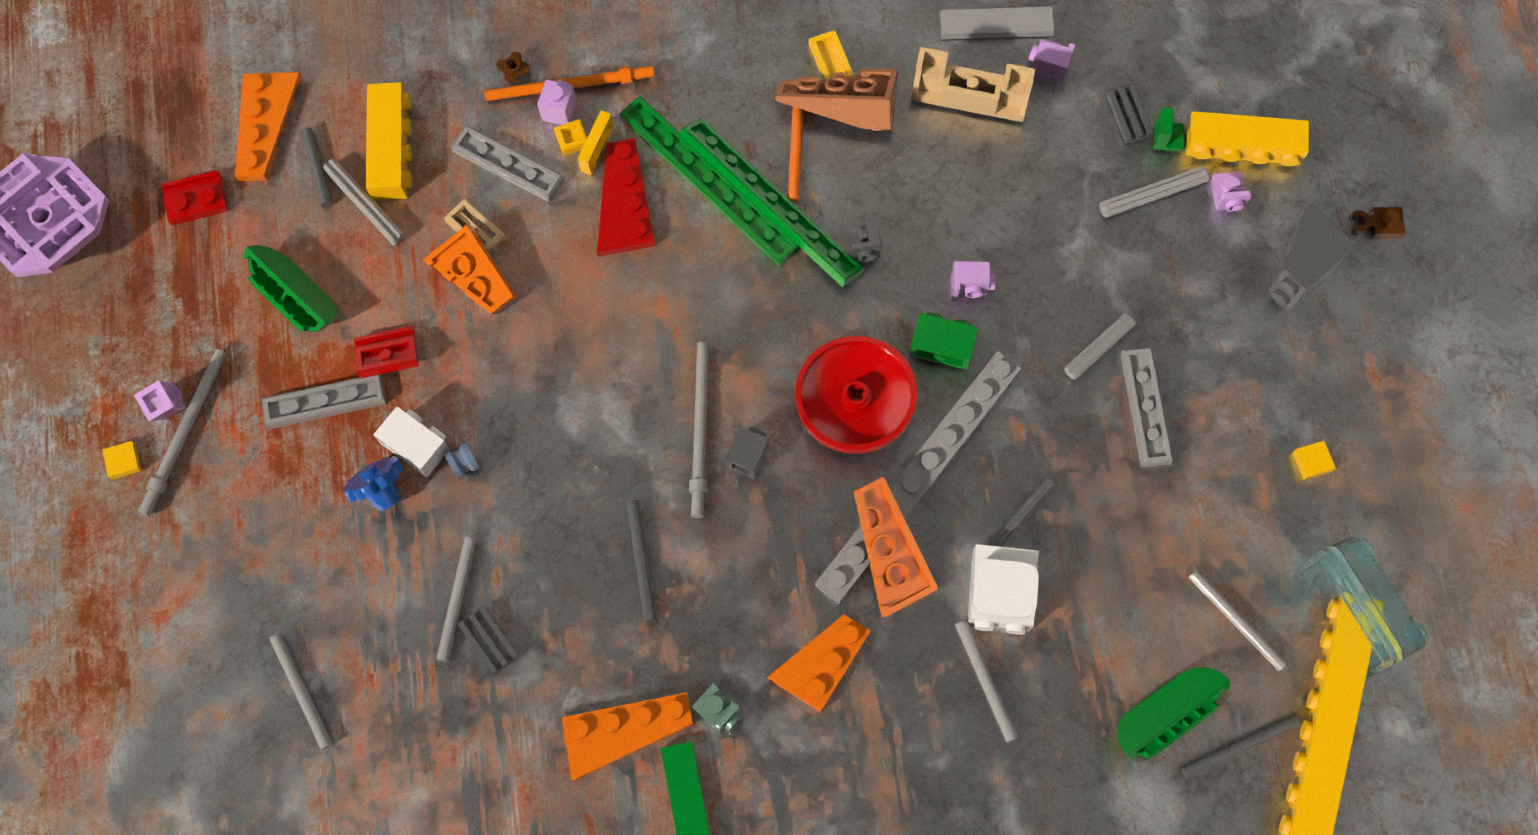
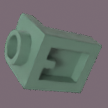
M714 684L692 706V709L720 734L725 729L730 732L742 718L739 715L742 711L741 706L737 702H733Z

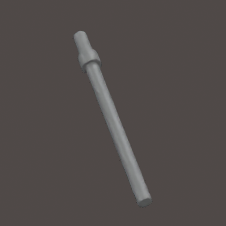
M707 342L697 343L692 479L689 480V493L692 494L691 517L693 518L703 517L704 495L707 494L708 481L705 479L709 343Z
M215 349L155 477L150 478L145 488L148 491L138 513L150 517L159 496L164 495L168 486L166 481L227 355L226 352Z

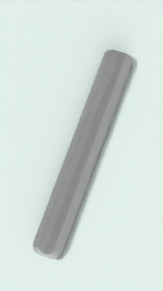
M330 159L323 165V169L392 245L396 246L404 240L405 235L336 159Z
M1200 166L1099 203L1100 212L1104 218H1108L1207 183L1209 181V173L1204 166Z

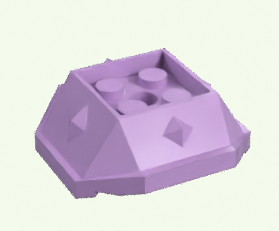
M22 153L0 171V261L15 277L55 272L101 233L110 200L69 158Z

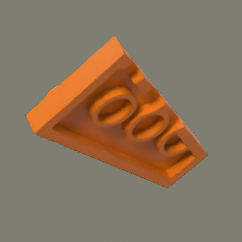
M884 476L854 490L881 617H887L938 590V586Z
M685 692L561 717L571 780L575 782L583 778V776L611 765V763L627 755L630 756L648 745L657 743L693 726L688 693Z

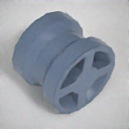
M466 442L461 444L458 450L444 453L458 480L464 478L466 472L480 469Z

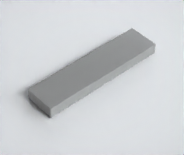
M1052 6L940 10L939 13L941 40L1053 36L1054 34Z
M467 125L451 146L453 153L549 203L564 182L563 175Z
M1152 347L1122 350L1120 355L1141 468L1170 465L1173 463V456Z
M381 374L261 398L265 427L268 430L387 404Z

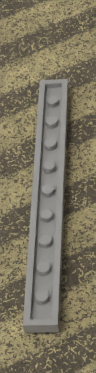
M997 351L891 485L890 490L905 520L1020 373L1022 368ZM861 525L815 582V586L838 604L842 602L870 566Z

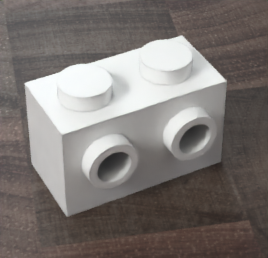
M396 407L373 435L380 444L422 475L428 477L443 459L444 453L450 450L444 441L446 436L434 426L428 429L422 425L423 419L412 410L408 409L404 412L399 407Z

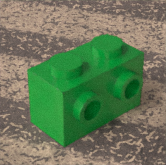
M919 313L909 356L967 370L978 327L972 326L966 320L951 321L943 319L937 313Z

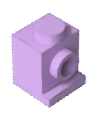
M1042 39L1039 45L1033 44L1028 60L1033 62L1032 68L1036 69L1035 74L1063 82L1075 44L1070 43L1069 47H1065L1058 42Z
M954 261L951 271V300H957L959 295H965L968 298H979L982 295H987L988 290L995 289V273L990 272V262Z
M158 380L134 395L149 422L165 420L186 408L182 402L180 390L171 382ZM149 399H152L153 403L155 404L157 408L156 411Z

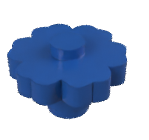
M396 456L389 459L388 457L382 458L356 473L348 480V484L342 490L350 502L362 501L367 498L373 507H377L379 511L386 510L400 499L398 495L399 489L394 481L399 477L398 474L404 468Z

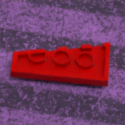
M635 138L607 143L597 255L600 257L655 247Z

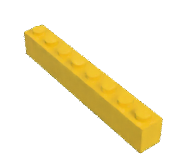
M1343 592L1334 599H1331L1328 604L1326 617L1330 618L1328 629H1324L1320 638V647L1323 648L1322 657L1316 661L1313 670V677L1317 678L1314 690L1311 689L1306 702V707L1310 709L1308 720H1304L1300 729L1299 737L1303 739L1301 752L1298 751L1293 761V770L1296 771L1294 783L1289 784L1286 792V802H1289L1287 815L1284 814L1279 824V833L1282 835H1333L1382 603Z

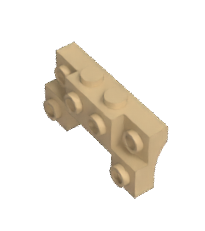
M920 47L911 95L912 101L1023 122L1036 69L1028 68L1024 64L1013 65L1007 63L1004 75L947 64L949 52L942 51L936 47Z

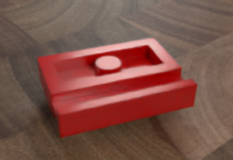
M218 170L161 184L164 192L163 198L167 220L171 226L228 212L225 190L221 180L222 175Z
M413 326L354 338L356 372L359 378L418 367L416 335Z

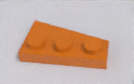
M465 225L423 259L428 265L441 272L442 276L447 280L455 283L465 291L466 295L490 314H497L518 298L470 225Z
M843 614L771 673L767 679L821 713L871 630Z

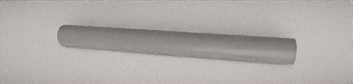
M469 537L464 538L436 659L441 661H449L475 551L477 540Z
M1198 569L1189 577L1200 591L1278 672L1288 664Z
M967 620L955 624L1006 742L1017 739V733Z
M278 633L269 638L321 750L333 746V742L282 634Z

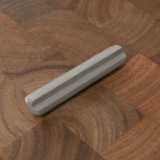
M1123 314L1066 365L1064 369L1065 374L1072 380L1080 377L1134 328L1135 320L1129 314Z

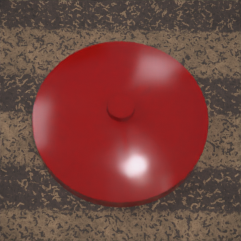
M866 336L841 337L819 347L803 364L796 381V407L806 430L824 446L849 454L870 453L890 445L908 428L914 416L917 403L916 379L907 360L889 344Z

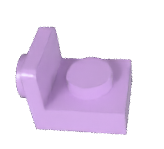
M1242 172L1212 174L1210 182L1216 211L1236 212L1245 208L1252 195L1250 190L1245 191Z

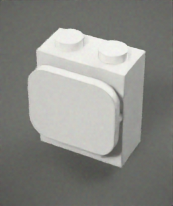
M975 545L972 555L968 624L975 625V629L980 631H993L994 627L1006 628L1007 633L1018 635L1025 634V630H1031L1034 626L1035 610L1037 607L1039 551Z

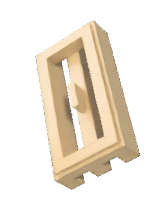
M465 198L444 217L445 222L456 232L463 227L453 219L455 217H458L465 225L472 226L476 234L486 243L484 246L488 252L492 249L495 250L500 241L503 242L507 239L501 230ZM465 208L495 236L491 239L461 211Z

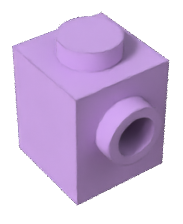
M545 80L537 103L542 121L558 125L571 122L577 105L572 85L562 80Z

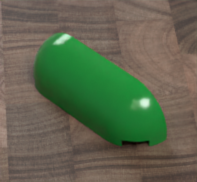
M261 245L246 246L244 259L248 258L249 270L252 275L248 276L249 281L297 329L303 332H317L332 324L338 315L336 304L291 259L270 247Z
M1205 667L1193 668L1181 673L1122 717L1117 727V739L1122 750L1132 760L1142 755L1146 759L1157 755L1212 715L1220 707L1216 701L1221 696L1223 690L1230 689V679L1215 669Z

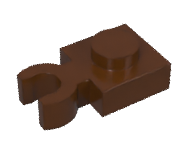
M1373 207L1369 214L1365 211L1357 210L1349 216L1350 220H1358L1362 224V226L1357 225L1352 228L1351 234L1362 235L1366 231H1371L1372 239H1402L1405 235L1402 207Z

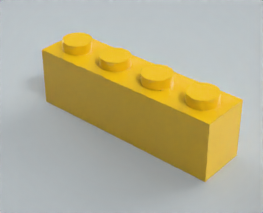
M401 82L367 84L366 189L374 201L407 199V188L412 187L411 172L407 170V162L412 161L411 146L407 144V136L412 135L410 118H407V110L412 109V100L410 93L405 92Z
M1192 111L1185 127V156H1194L1196 159L1220 158L1227 162L1245 160L1252 161L1255 164L1281 163L1283 166L1291 167L1301 165L1309 152V121Z

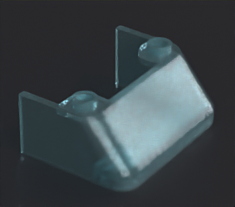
M1354 535L1320 550L1297 569L1301 574L1320 563L1322 564L1382 663L1367 670L1366 678L1424 649L1426 647L1427 633L1424 627L1414 620L1376 560L1371 543L1366 538Z

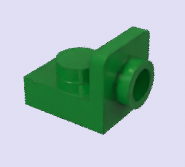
M1161 107L1154 123L1153 149L1181 152L1184 147V124L1173 120V108Z

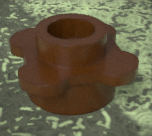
M512 52L510 57L505 60L501 59L496 64L497 69L503 72L505 80L509 83L522 80L530 72L529 64L523 62L522 55L519 52Z

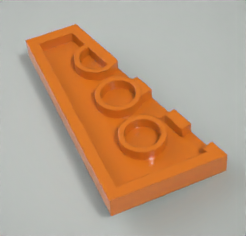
M300 72L243 74L235 177L238 181H267L278 150L277 143L280 134L284 133L286 127L285 120L288 111L292 109L295 101L294 94L296 88L300 86L302 81Z

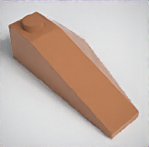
M869 68L861 69L860 75L844 77L843 72L833 73L834 77L826 80H820L818 77L811 76L780 81L775 95L777 102L862 129H872L875 131L891 130L895 115L898 69Z

